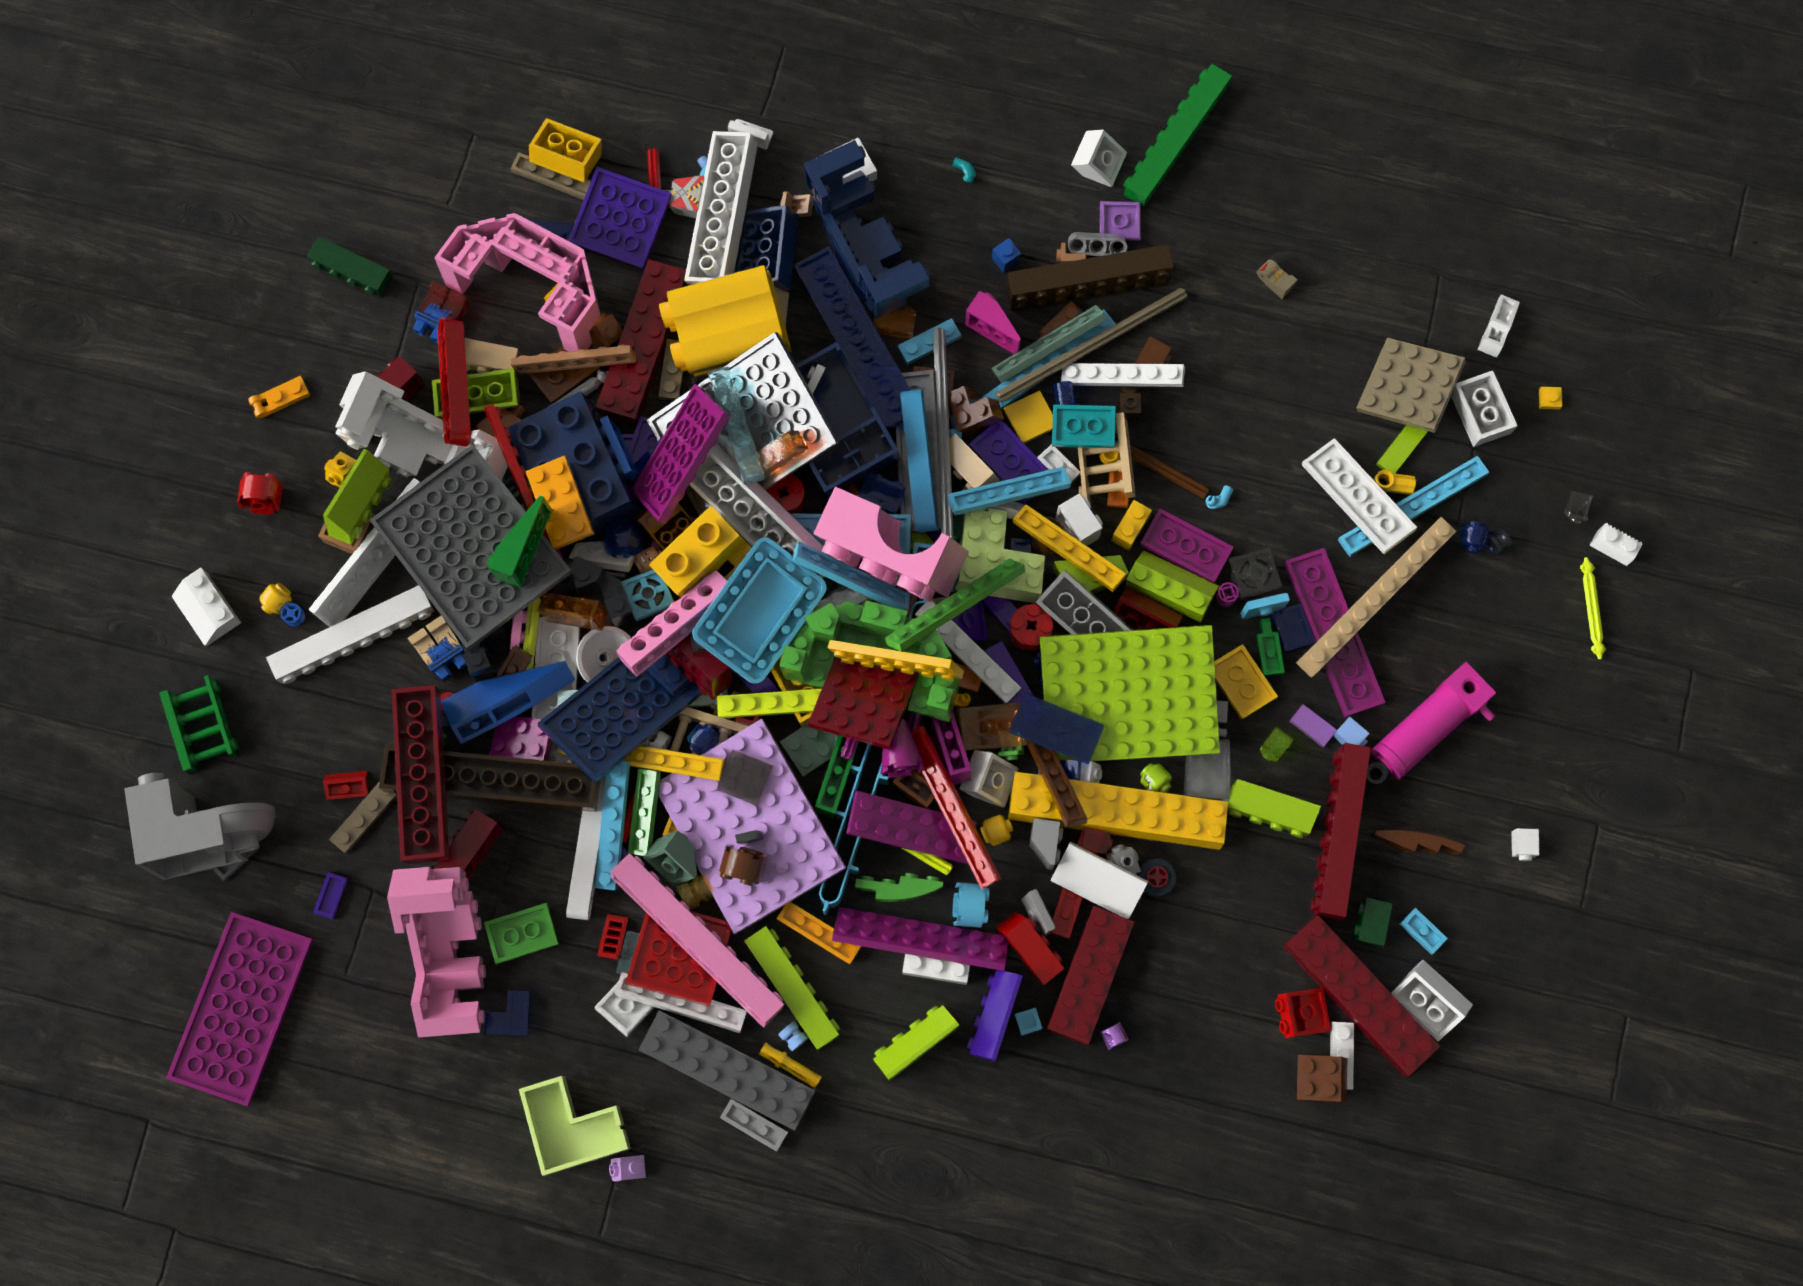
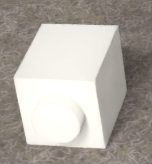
M1517 828L1512 831V857H1519V861H1532V858L1539 855V829Z

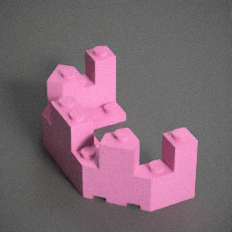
M516 213L506 215L507 217L496 220L491 218L478 221V224L467 226L465 224L457 226L435 256L436 263L447 287L463 295L474 280V274L484 261L485 264L503 272L511 259H514L559 283L538 312V315L545 321L557 326L566 351L588 350L593 343L589 331L599 318L600 310L584 249Z
M460 867L393 870L387 899L395 933H404L406 927L416 972L411 1008L418 1037L480 1033L481 1023L485 1022L484 1010H480L479 1001L461 1003L460 998H458V990L483 989V978L486 977V968L483 965L482 957L457 958L456 955L459 941L477 939L478 930H481V918L476 915L478 913V902L473 899L472 891H468L469 882L468 878H466V871Z

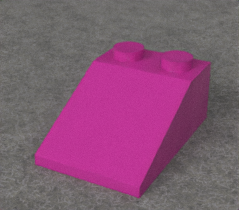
M979 291L966 310L965 325L1012 354H1016L1019 352L1021 338L995 298L989 293L984 294Z

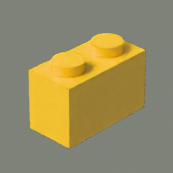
M1133 500L1115 530L1111 541L1130 551L1149 519L1152 510Z

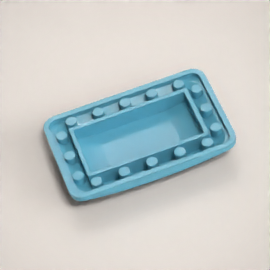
M763 537L756 541L694 627L692 636L699 645L748 682L760 683L765 679L784 652L785 645H789L806 621L805 617L811 614L825 594L826 583L812 570L793 562V556L773 540Z

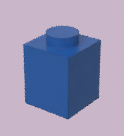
M1008 238L993 249L992 259L1000 270L1006 273L1020 263L1021 253L1010 238Z

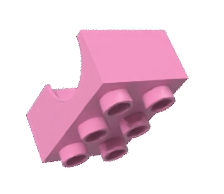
M837 487L834 488L813 533L826 541L822 549L823 553L856 569L862 559L859 569L890 585H894L897 577L900 576L897 586L928 602L932 601L935 592L948 598L969 553L968 550L951 537L941 534L935 544L927 550L917 554H904L899 542V531L902 522L884 512L881 506Z

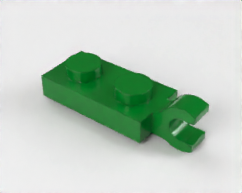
M1270 618L1261 619L1259 625L1262 634L1256 635L1261 671L1264 676L1284 674L1278 632H1272Z

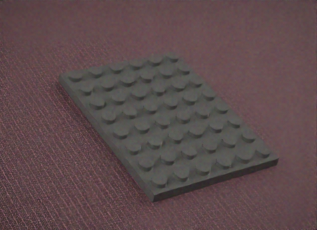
M473 444L370 519L371 523L468 651L573 573L544 535H542L522 588L497 580L488 569L489 556L494 554L496 547L526 512Z

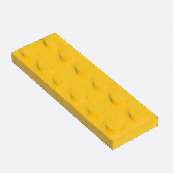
M830 640L828 649L834 653V656L841 658V662L846 664L860 662L862 666L869 668L878 665L888 671H893L896 668L901 669V672L906 674L920 672L925 677L933 678L934 675H938L948 681H954L955 678L962 679L964 673L950 659Z

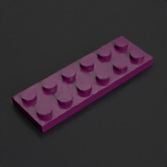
M860 791L855 792L846 834L968 864L943 813ZM972 821L973 824H974V826H975V828H976L977 822Z

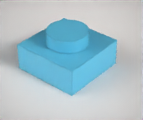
M1036 1008L1015 1014L1021 1036L1042 1029Z

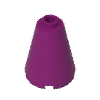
M902 719L891 749L883 748L881 772L884 777L886 773L889 778L905 777L912 775L913 770L918 769V773L924 770L923 760L905 719Z

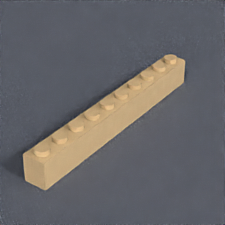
M1440 517L1296 663L1310 677H1313L1432 557L1456 530Z

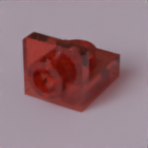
M1084 828L1081 847L1087 851L1105 855L1112 848L1113 839L1110 838L1111 833Z

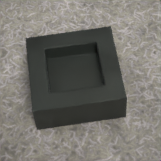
M758 830L735 835L736 843L738 844L763 840L762 832Z

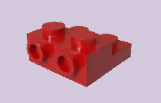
M1323 988L1277 995L1278 999L1275 1001V1007L1281 1014L1282 1021L1279 1023V1029L1285 1035V1039L1331 1031Z

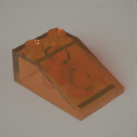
M1023 702L956 709L958 729L965 751L1027 745Z

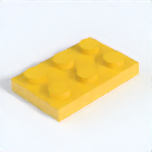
M1243 644L1214 661L1215 681L1241 720L1277 699V694Z

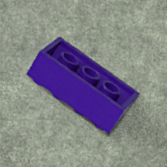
M996 970L995 974H990L987 986L991 988L988 995L984 994L980 1005L984 1007L982 1016L977 1015L974 1028H977L975 1037L970 1036L967 1048L971 1049L970 1055L993 1063L996 1061L1022 975L1002 970Z

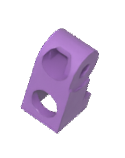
M1120 1022L1100 1032L1108 1050L1129 1040Z

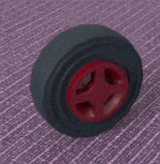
M1157 858L1148 860L1141 866V871L1138 872L1139 877L1148 881L1143 891L1148 896L1163 897L1170 893L1175 886V870L1165 860Z

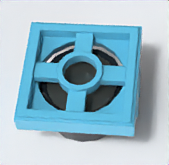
M654 570L621 582L636 621L665 611L674 602L668 585Z

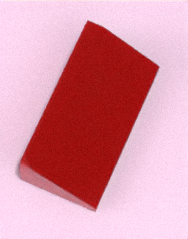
M368 771L326 775L323 779L326 800L367 796L369 794Z

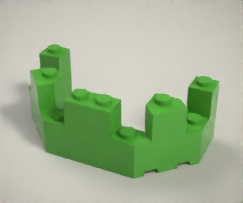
M866 601L864 606L845 602L836 608L830 603L805 617L807 624L799 629L790 642V646L785 645L779 665L787 680L822 689L835 659L834 653L828 649L830 640L898 651L886 644L885 637L909 623L913 618H909L908 611ZM937 630L902 651L952 660V656ZM918 672L919 677L911 696L908 712L950 722L961 682L960 679L955 678L954 681H948L938 675L930 678L922 676Z

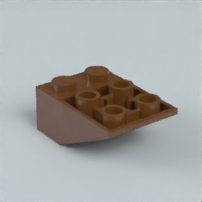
M679 503L674 508L672 517L665 524L658 522L646 507L633 517L662 551L694 522Z
M930 736V739L942 761L936 739L933 736ZM918 769L913 770L910 776L897 777L893 781V787L922 808L929 809L936 800L922 771L918 773Z

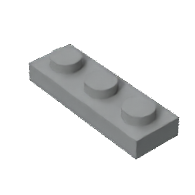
M733 1099L729 1101L720 1117L776 1152L788 1134L784 1129Z

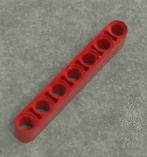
M441 318L438 323L437 334L444 442L449 445L467 447L471 439L464 324L462 321Z

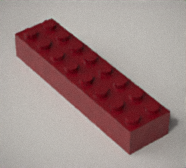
M648 259L618 346H631L636 354V362L610 366L596 405L600 416H608L610 419L637 426L661 362L667 339H669L671 333L670 328H666L663 323L659 304L668 301L667 291L688 285L684 281L686 270Z
M435 685L392 689L400 859L406 865L450 860L440 690Z
M1344 743L1333 754L1332 764L1335 765L1334 773L1331 772L1329 785H1332L1331 793H1328L1326 799V806H1329V810L1323 819V827H1326L1325 835H1322L1320 839V848H1323L1322 856H1318L1317 869L1320 870L1319 876L1315 877L1313 889L1316 890V897L1312 898L1310 911H1313V917L1319 915L1321 919L1337 922L1346 917L1371 747Z
M1319 915L1313 917L1282 946L1319 987L1323 988L1331 1000L1403 1077L1410 1076L1440 1047Z

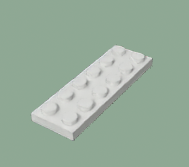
M1335 438L1302 462V466L1383 554L1416 531L1417 526Z

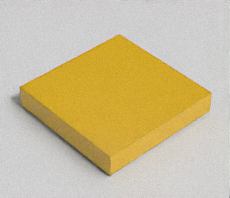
M1040 390L1003 408L1015 434L1024 444L1052 431L1053 414Z

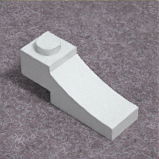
M1500 295L1478 350L1497 358L1512 326L1520 302Z

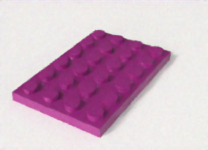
M697 384L693 385L631 489L655 519L662 524H665L672 517L674 508L684 497L686 488L695 479L697 470L705 462L709 450L716 444L720 432L727 426L731 416Z

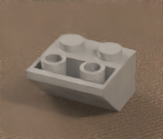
M1034 818L1029 846L1048 870H1052L1054 865H1058L1061 850L1057 849V844H1060L1062 841L1063 828H1059L1060 822Z

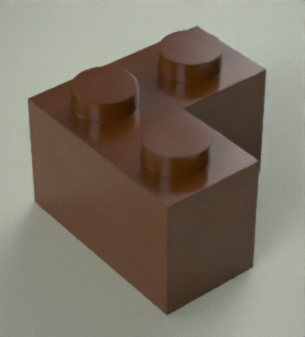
M962 386L948 393V400L958 432L970 435L1004 420L999 400L990 397L978 400L976 389Z

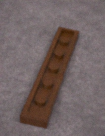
M1037 724L1022 727L1023 738L1066 828L1086 824L1088 818L1050 740L1047 738L1043 725Z

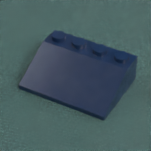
M787 205L745 211L734 273L765 265L767 271L769 270L772 276L774 287L783 291L791 290L799 214Z

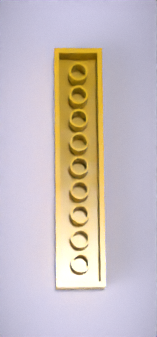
M1015 772L1008 819L1033 823L1034 818L1060 822V827L1066 828L1042 775ZM1069 779L1088 819L1086 824L1067 828L1218 850L1224 845L1228 802Z

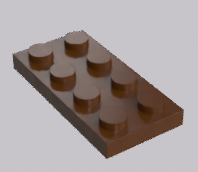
M593 325L589 331L593 343L588 350L598 349L599 347L610 348V345ZM562 346V347H560L558 350H556L555 352H553L552 354L558 353V352H560V351H566V350H565L564 347ZM605 366L532 373L528 375L548 401L553 404Z

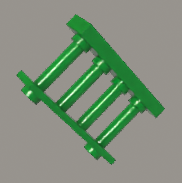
M208 675L204 676L206 686L178 696L168 690L159 692L182 769L189 775L198 772L196 765L205 759L225 752L233 758L238 757V743L235 738H232L218 694L221 691L219 683ZM209 693L212 705L185 715L179 713L178 706H180V703ZM213 713L216 714L217 725L192 734L185 732L184 726L186 723ZM221 732L225 744L197 754L191 752L190 745H192V742Z

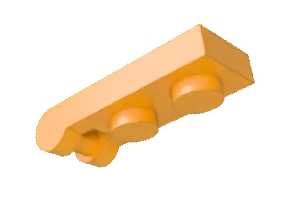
M298 376L260 395H254L248 401L251 406H254L256 418L260 419L311 395L303 378ZM267 401L268 406L263 407L262 403Z

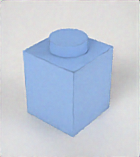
M1349 717L1334 733L1333 737L1342 745L1350 743L1364 746L1368 742L1365 738L1369 733Z

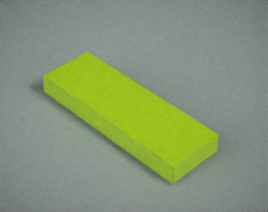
M1406 425L1376 465L1382 470H1388L1395 474L1428 431Z

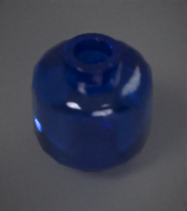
M1468 522V525L1463 526L1461 530V546L1467 548V552L1479 553L1480 549H1485L1488 545L1489 529L1485 527L1484 523Z
M707 723L705 725L698 724L687 737L691 744L689 748L697 755L700 753L704 754L719 743V733Z

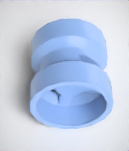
M795 1021L778 1034L782 1040L787 1041L788 1047L792 1052L809 1038L805 1032L799 1030V1025Z

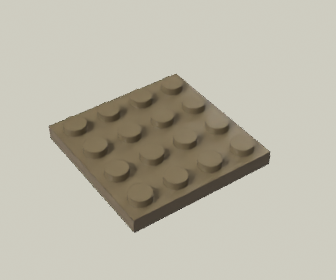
M1387 338L1356 407L1357 412L1435 433L1466 360L1461 356Z

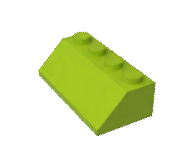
M514 368L467 375L469 414L485 411L483 407L493 403L495 407L498 406L500 409L517 407L519 405V382ZM440 379L432 380L435 417L443 418Z
M363 449L323 514L328 535L352 545L355 539L360 537L364 523L370 520L372 510L375 505L378 506L380 504L384 490L388 489L392 482L389 468L366 449Z
M1143 551L1134 563L1126 579L1125 587L1201 623L1219 585Z
M1239 779L1232 785L1227 800L1229 815L1237 818L1245 816L1250 818L1249 821L1261 825L1263 822L1269 824L1273 830L1282 831L1284 829L1290 831L1292 836L1303 838V836L1310 834L1321 807Z
M937 1005L926 1013L928 1015L923 1021L917 1019L909 1026L911 1029L905 1035L902 1032L892 1039L893 1044L886 1048L884 1045L874 1053L876 1055L873 1059L889 1081L959 1027L957 1021L943 1005L940 1008Z

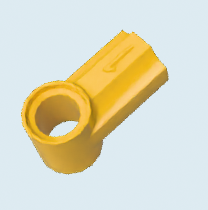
M1382 470L1373 478L1384 492L1407 495L1414 493L1416 485L1415 476L1393 474L1388 470ZM1379 478L1384 479L1387 485H1382L1379 482Z

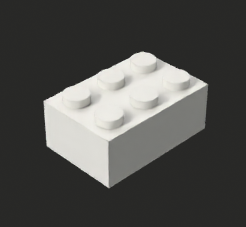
M1493 371L1456 383L1451 397L1473 447L1509 435L1517 427L1516 421Z

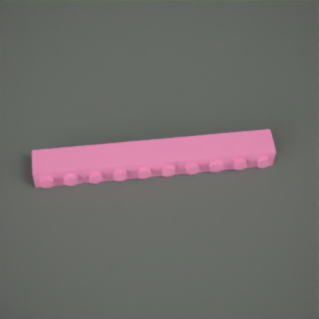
M629 853L611 870L610 877L764 1028L783 1009L782 997L775 991L772 993L767 988V983L760 976L756 977L746 962H740L735 957L736 953L731 947H725L720 942L721 938L714 931L710 932L705 927V922L699 916L694 917L689 912L690 908L685 902H679L674 897V892L668 886L664 887L654 872H648L644 868L645 865L637 856L633 857Z

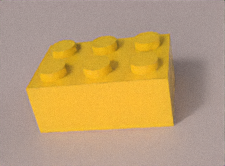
M548 118L545 119L529 144V162L584 183L601 156L600 138Z

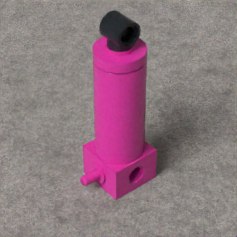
M1465 662L1437 687L1433 694L1371 749L1375 761L1368 765L1365 785L1376 787L1388 775L1397 780L1401 779L1473 713L1476 714L1480 711L1488 721H1491L1495 715L1486 704L1496 692ZM1370 770L1378 773V780H1373L1370 777Z

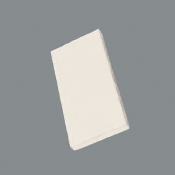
M1072 842L1069 843L1051 878L1052 882L1126 919H1129L1148 883L1147 880Z

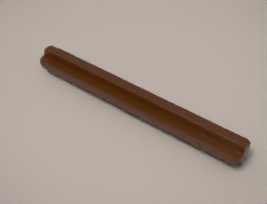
M1130 445L1132 460L1201 498L1207 496L1209 492L1207 486Z

